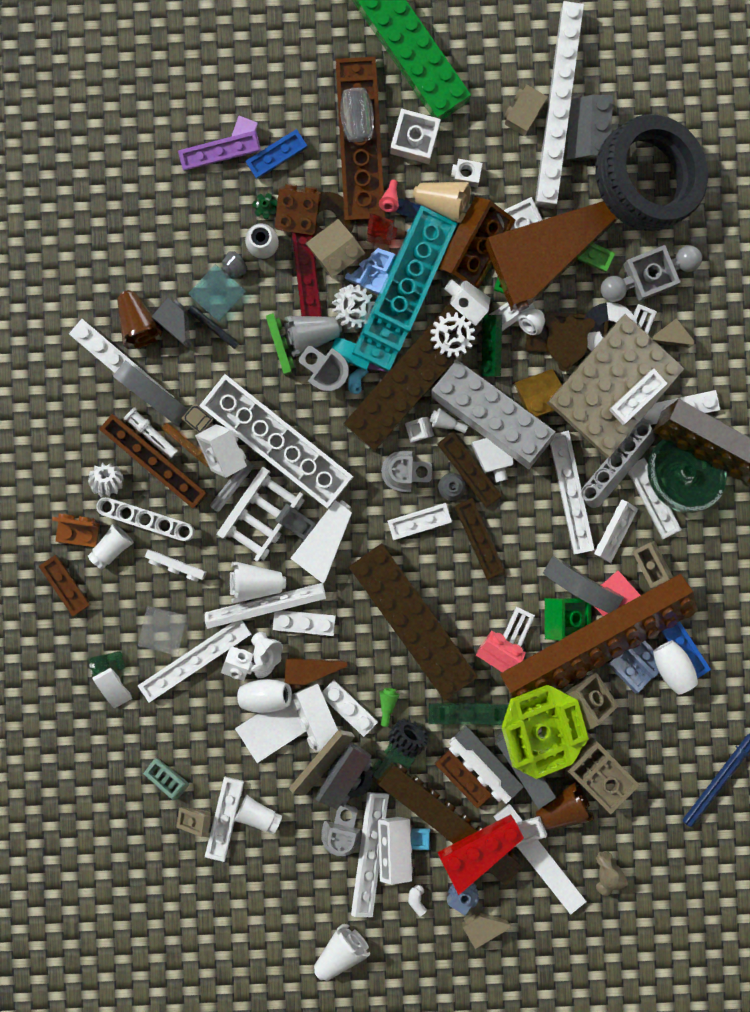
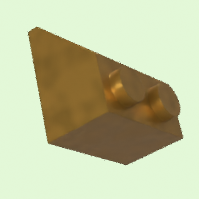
M553 369L514 383L523 408L536 418L555 411L547 402L562 384Z

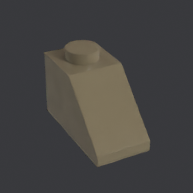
M480 912L467 915L464 918V922H462V927L475 949L511 928L506 919Z

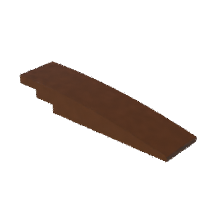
M376 56L335 59L345 220L385 218V211L379 206V201L384 195ZM362 91L364 93L360 94L364 133L369 136L352 139L354 128L350 95L345 94Z

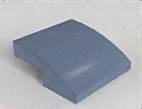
M646 641L641 642L636 648H630L623 652L620 657L613 658L607 664L635 694L639 693L659 673L654 659V649Z

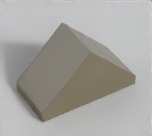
M677 318L651 337L652 341H655L657 344L688 348L694 345V340Z

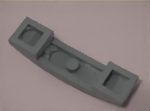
M126 360L113 375L115 379L176 426H179L183 421L181 418L189 409Z
M554 555L552 556L543 572L549 579L578 598L605 612L610 613L619 607L624 598L622 595L608 587L604 588L570 568L571 565Z

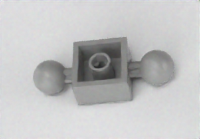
M663 245L628 259L623 264L628 277L623 279L618 276L607 277L601 284V294L607 301L617 302L625 296L627 290L633 288L638 302L679 285L681 282L676 270L681 269L685 272L695 271L702 263V254L694 246H685L678 251L676 258L671 259L666 246ZM649 270L650 272H655L653 277L649 276Z

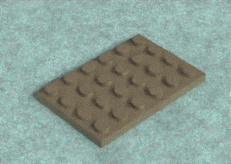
M624 314L550 398L547 404L606 458H609L684 368L661 346L652 341V338L633 320ZM655 369L666 381L667 385L627 423L622 425L609 409L650 370Z

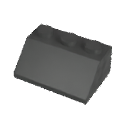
M589 95L571 99L568 118V161L596 162L601 145L611 134L613 95Z
M351 742L318 791L316 800L338 810L340 805L344 807L350 798L347 794L351 788L355 790L361 781L359 778L362 771L367 772L373 763L370 760L372 755Z

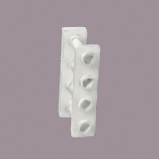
M264 467L261 468L217 532V535L225 539L227 536L229 538L232 536L257 554L254 558L257 562L260 559L265 560L270 552L268 547L272 542L275 544L282 535L279 531L283 527L278 523L275 529L272 530L248 514L246 508L249 503L257 504L276 518L281 512L259 496L260 494L257 492L260 487L267 486L292 503L290 506L297 510L305 501L302 499L304 494L301 492L296 497L272 481L269 476L271 472ZM238 519L246 521L269 537L262 547L236 530L234 525Z

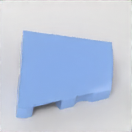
M377 248L368 259L359 263L360 267L351 275L347 273L345 279L379 295L396 255Z

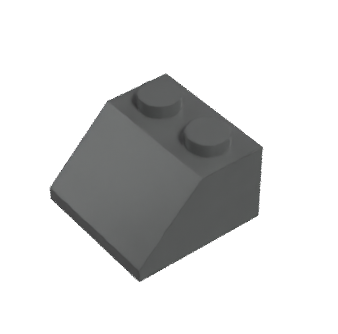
M167 298L152 317L188 349L190 347L189 318L185 314L187 310L176 299L172 302Z

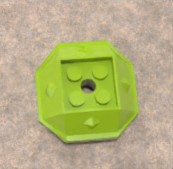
M549 685L510 699L501 728L512 767L534 779H538L572 765L579 755L582 746H585L588 741L578 700ZM541 727V728H542L541 734L538 735V730H539V728Z

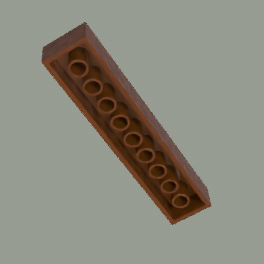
M680 573L500 673V676L512 698L546 685L556 689L564 688L569 682L576 678L584 677L587 672L594 668L602 667L605 662L612 658L620 657L623 652L630 648H636L641 642L656 637L659 632L674 627L677 622L692 617L698 611L694 592Z

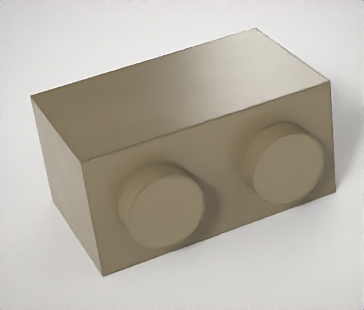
M526 84L524 90L519 89L514 98L516 100L513 107L509 106L504 115L506 118L505 125L526 136L548 96Z
M655 541L632 551L650 588L673 578Z

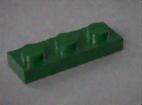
M485 315L482 322V376H501L502 315Z

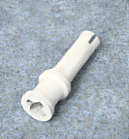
M134 407L123 418V421L132 425L136 429L135 432L137 434H143L170 460L178 450L150 426V420L143 418L137 412L138 409Z

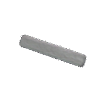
M245 460L247 466L235 472L212 501L210 506L215 511L221 510L254 468V465L249 460Z

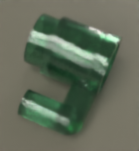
M117 651L88 658L92 677L109 669V662L116 661L118 670L125 669L122 653Z

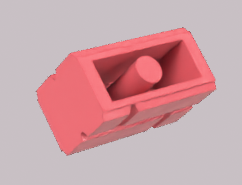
M491 630L479 647L476 656L499 671L504 672L522 662L526 652L519 645L507 641L502 634Z

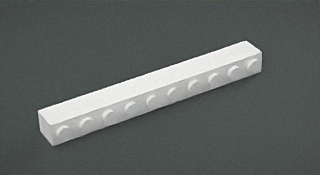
M564 1L560 12L535 198L536 207L555 209L557 205L584 6L581 3Z

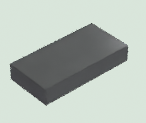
M288 504L284 506L275 519L276 522L303 540L307 538L316 523Z

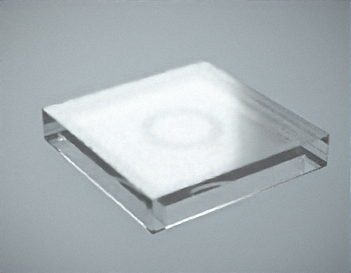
M147 606L138 646L178 655L188 615Z

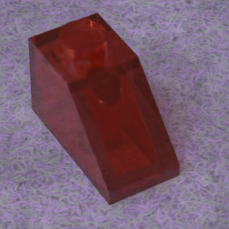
M370 214L367 242L391 245L392 239L396 240L397 235L394 221Z

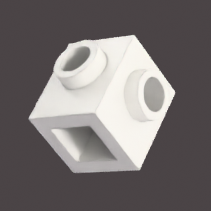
M230 646L221 673L244 681L247 674L251 675V668L255 665V663L251 662L253 654L244 649Z

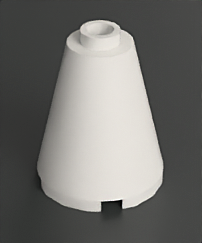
M232 562L231 567H235L234 572H230V595L235 597L231 599L232 603L278 594L282 592V589L286 588V577L282 576L281 572L240 562Z
M342 924L337 928L315 963L314 972L320 980L329 981L365 960L370 955V952L367 953L366 951L369 946L365 939L355 929L353 931L347 929L349 925Z

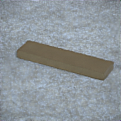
M338 730L290 786L289 789L292 794L306 795L355 738L352 732Z

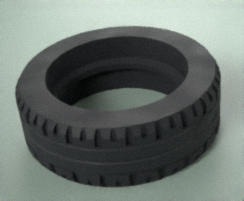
M644 114L632 118L613 131L604 140L598 152L595 174L600 195L608 209L620 221L632 228L644 231L667 229L689 217L703 201L708 183V168L704 152L695 136L685 126L672 118L659 114ZM634 142L650 143L659 148L670 160L677 181L676 193L671 203L665 206L654 204L642 197L632 185L627 172L626 158L629 146Z

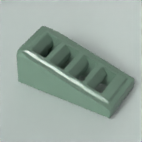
M155 758L143 773L172 800L179 799L189 786V783L158 758ZM159 766L161 769L158 771V773L155 776L152 775L153 772ZM164 772H166L167 774L162 779V781H160V777L163 775ZM172 778V782L166 786L165 784ZM178 783V787L173 791L172 789Z

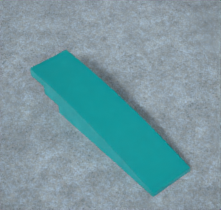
M422 205L420 206L352 352L353 355L387 372L390 371L397 353L400 351L408 332L412 328L457 223Z

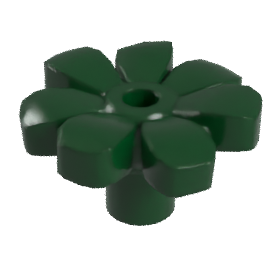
M269 193L265 197L262 194L257 195L258 201H253L252 204L253 208H257L255 215L260 217L263 214L264 219H269L270 214L275 215L276 208L274 207H277V200H272V195Z

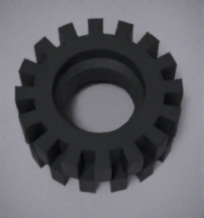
M406 719L398 720L390 731L388 738H390L389 742L393 743V749H398V753L403 752V756L406 757L408 754L409 758L413 756L415 758L427 745L428 736L425 730H421L423 728L421 725L418 727L416 725L417 722L411 723L410 719H407V721Z

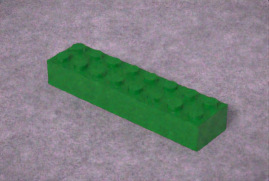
M352 0L431 117L441 119L440 121H442L470 102V92L407 0Z

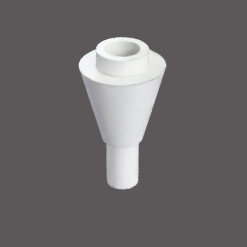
M440 408L437 411L434 410L430 418L432 427L455 429L463 433L468 428L467 425L457 422Z

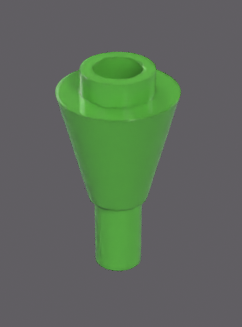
M384 688L383 691H380L381 725L385 727L389 726L390 715L400 695L393 688Z

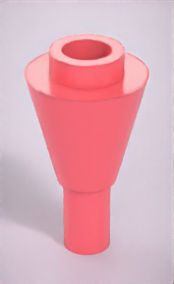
M396 180L390 181L389 188L379 201V206L383 211L395 212L399 208L396 190L398 182Z

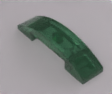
M429 703V724L502 725L509 704Z

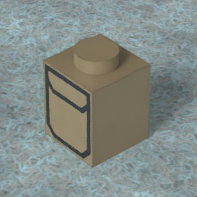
M195 403L181 418L198 433L214 426L213 423L215 422L211 416Z

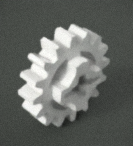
M351 284L341 288L340 292L334 295L337 299L332 301V304L336 305V308L332 311L338 313L335 319H341L342 326L348 324V329L364 327L372 310L371 306L375 303L370 302L372 295H366L367 289L360 290V285L353 287Z
M447 313L446 319L440 316V323H433L436 329H432L430 332L435 335V337L431 338V342L437 343L434 349L440 348V355L447 352V357L450 358L451 354L454 353L456 358H458L460 351L465 355L467 353L465 348L471 349L472 345L469 341H474L475 337L470 334L474 333L475 329H469L472 322H465V315L460 319L458 318V313H455L454 317ZM449 322H456L455 325L452 326L444 325ZM462 327L466 331V338L461 333ZM456 328H458L456 331L457 338L454 337L448 343L449 333H452L453 331H455ZM439 332L444 336L445 341L443 344L439 339ZM458 344L460 346L454 349L450 348L451 345Z

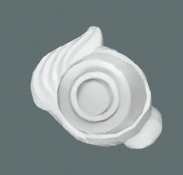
M258 632L251 640L255 646L253 653L255 665L251 668V672H254L257 678H264L281 662L283 645L279 641L268 639L266 633Z

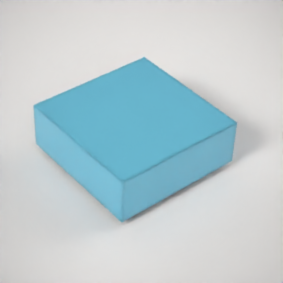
M411 828L412 849L430 850V828Z

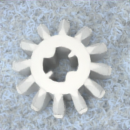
M102 462L101 467L95 466L94 471H90L88 483L94 494L98 493L100 497L107 494L110 497L111 493L117 494L118 489H122L124 478L118 466L113 467L112 463L105 466Z

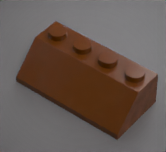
M475 196L443 255L438 269L460 283L468 281L479 289L492 265L485 246L488 237L510 231L516 219L491 200ZM497 215L501 216L504 227H502Z

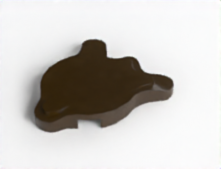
M547 314L544 318L545 325L549 331L547 339L548 353L556 361L561 371H569L572 365L586 353L588 346L587 337L591 329L594 328L595 321L592 318L578 321L569 315L566 317L565 323L562 324L553 314Z

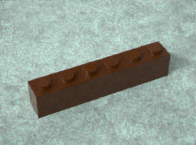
M111 414L99 428L101 432L191 508L196 509L207 497L208 493L116 415Z

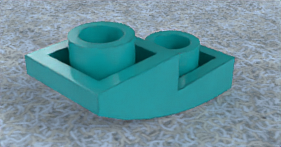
M339 337L335 338L331 348L340 353L347 363L366 371L370 362L352 354L356 343Z

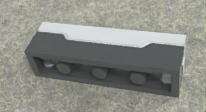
M467 725L448 741L451 745L449 750L456 757L460 755L465 760L463 765L470 772L474 770L479 775L477 779L484 787L489 785L493 790L491 794L498 802L503 800L507 804L524 787Z

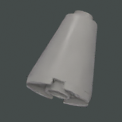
M285 317V320L288 321V323H284L288 346H293L294 350L290 351L293 357L301 355L308 346L316 348L338 338L339 333L342 332L340 320L337 321L335 317Z

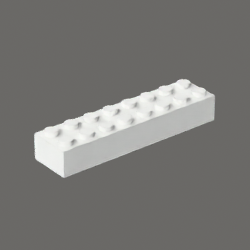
M224 374L199 405L223 426L233 430L238 438L327 509L330 508L354 478L226 374Z

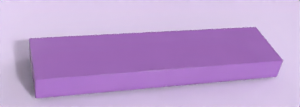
M255 130L178 150L183 171L259 152L261 147L257 131Z

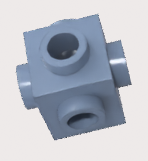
M472 883L458 895L452 884L448 891V905L461 914L466 915L469 909L474 908L479 901L477 886Z

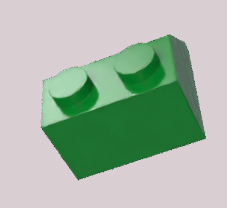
M545 598V639L561 640L591 623V604L580 598Z

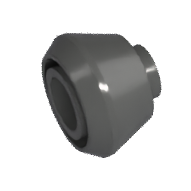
M229 251L222 261V271L227 277L235 278L245 275L247 266L244 260L235 251Z
M448 473L439 481V493L447 500H458L465 493L466 483L460 475Z

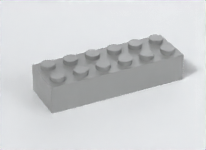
M458 360L454 362L432 389V398L489 439L527 469L532 467L554 439L555 431Z

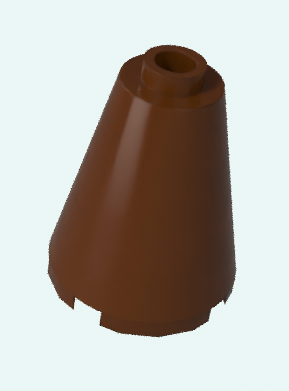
M131 290L120 293L117 303L124 347L130 349L129 346H134L135 349H139L156 342L155 337L158 335L162 336V329L137 293Z
M577 782L568 786L554 800L536 811V817L540 816L546 831L588 823L594 820L593 812H588L589 801L580 786L577 787Z

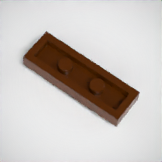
M57 555L39 565V568L72 617L91 605Z
M450 750L435 762V765L477 809L492 795Z

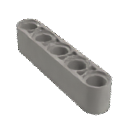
M639 422L582 488L581 496L589 507H599L655 440V434L648 422ZM648 431L645 436H640L641 433ZM630 447H635L633 451L627 452ZM622 462L621 466L614 467L615 464ZM604 478H609L607 482L601 483ZM596 493L594 498L588 499L591 494Z

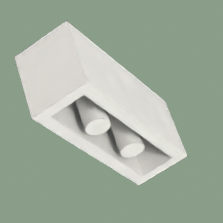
M314 684L292 694L291 704L294 710L298 711L300 716L299 723L302 729L307 732L309 746L314 751H321L338 729L319 685Z
M403 817L378 819L380 882L393 885L412 881L410 819Z

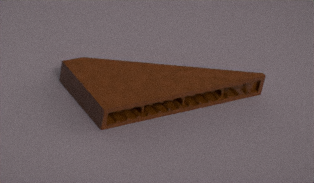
M604 201L488 237L485 246L511 311L527 309L618 220L608 209Z

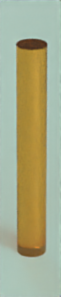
M167 422L162 426L166 433L206 467H209L204 454Z

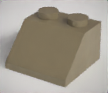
M339 219L306 242L313 255L332 278L365 254L356 239Z

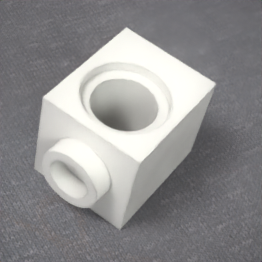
M458 159L457 165L453 164L451 177H455L454 182L470 183L468 186L478 188L482 163ZM468 169L471 171V175L464 177L461 174V170Z

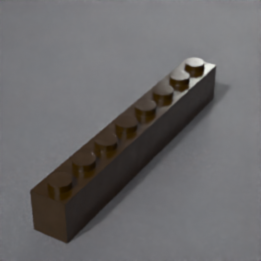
M391 762L377 780L380 787L453 844L483 829L479 825L477 828L471 824L472 820L466 814H458L455 811L456 807L448 800L444 803L439 799L440 794L434 789L430 788L428 790L423 786L424 782L416 775L411 777L407 773L408 769L401 763L396 765L394 762ZM510 850L487 871L507 886L522 865L518 861L520 858Z

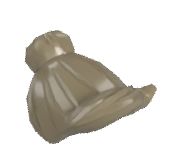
M607 851L598 853L596 860L600 865V881L596 884L597 891L604 896H609L613 890L628 886L627 879L622 869L616 865V859L612 857V854Z

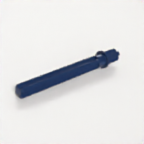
M750 733L747 734L739 746H735L737 749L683 818V822L687 826H694L746 756H750Z

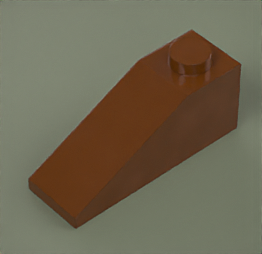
M286 658L285 683L289 684L290 688H301V685H306L347 667L348 661Z

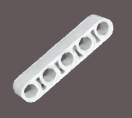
M101 498L96 506L99 514L174 539L189 541L195 535L194 527L189 523L118 500ZM107 501L112 504V509L108 513L103 510V504ZM128 507L131 510V516L125 519L122 516V511ZM144 514H149L151 517L148 525H144L141 522ZM168 520L170 528L164 532L160 525L162 521ZM183 526H187L190 530V534L185 538L180 535V529Z

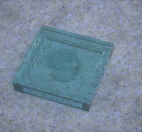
M215 264L188 294L219 322L246 292L234 280L227 277Z

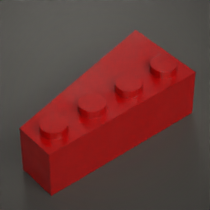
M510 814L437 853L458 895H460L521 842L524 837L515 819Z

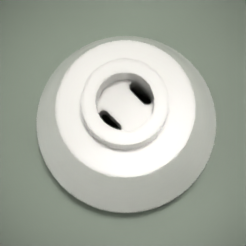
M532 308L520 313L519 325L524 332L530 335H538L542 332L545 318L541 310Z

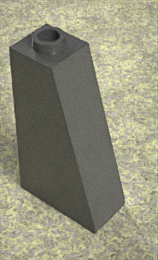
M503 732L497 735L498 739L495 741L512 767ZM512 767L538 809L556 798L543 777L534 779Z

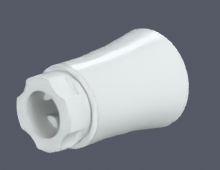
M112 524L105 536L88 555L89 560L99 569L103 570L106 565H109L134 542L124 530Z
M248 795L245 796L235 817L236 822L247 824L271 834L276 832L282 819L281 815L276 814L275 811L263 806Z

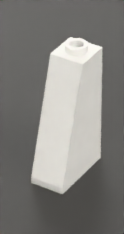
M343 500L340 502L334 501L291 557L294 562L322 583L327 579L352 512L349 511L351 506Z

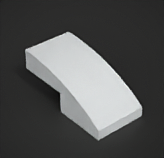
M111 668L93 677V681L114 709L132 699L130 692L122 685L119 676Z

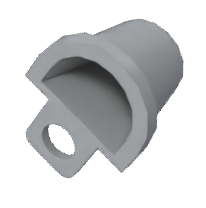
M308 346L299 357V363L313 372L308 382L322 391H334L346 382L348 377L347 362L333 348L325 356L314 347ZM309 353L317 355V362L313 365L308 364L305 360L306 355Z
M412 451L394 452L383 462L382 478L386 485L393 490L411 492L412 482L431 481L432 464L430 462H413ZM419 466H424L427 469L426 477L419 478L416 475V469Z
M345 804L342 807L340 805L336 812L334 823L324 821L321 838L323 845L330 853L336 856L352 854L361 843L362 829L354 827L358 812L355 806ZM345 809L350 810L352 813V818L349 821H344L340 817L341 812Z

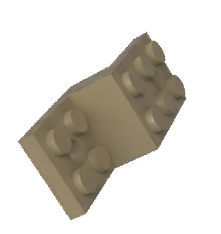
M542 728L538 731V735L541 734ZM587 732L588 741L585 746H582L574 763L565 767V769L612 814L640 785ZM608 780H615V787L607 790L605 787Z

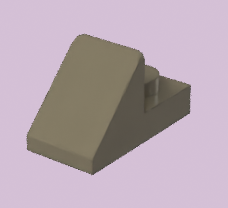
M179 807L176 828L200 837H208L211 812Z

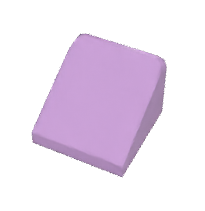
M238 116L232 136L255 131L258 123Z

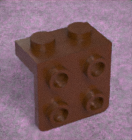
M285 184V186L279 188L275 228L281 231L314 234L318 204L321 200L322 192L317 191L316 187L305 186V189H299L295 184Z

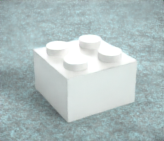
M401 109L390 154L429 164L441 119Z
M216 424L195 435L212 472L226 478L247 466L245 463L246 456L243 450L238 447V438L233 430Z

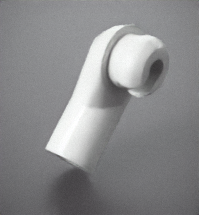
M415 885L409 891L408 902L418 916L421 917L427 912V909L420 902L424 888L421 885Z

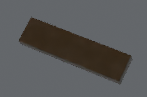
M454 432L437 444L485 508H488L502 497Z
M473 498L455 505L454 508L486 579L489 580L505 573L506 571Z

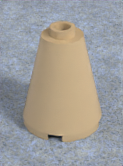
M468 182L420 183L414 188L413 198H415L417 204L452 221L461 223L466 214L463 211L465 207L469 206L471 186H468L470 184Z

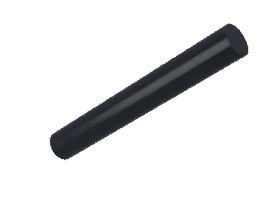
M192 305L188 309L191 315L233 349L238 347L240 344L196 307Z

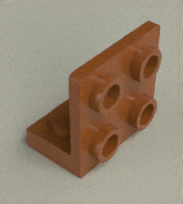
M60 513L58 517H52V521L58 522L55 542L89 547L97 545L100 523H95V518L79 516V520H75L74 515Z

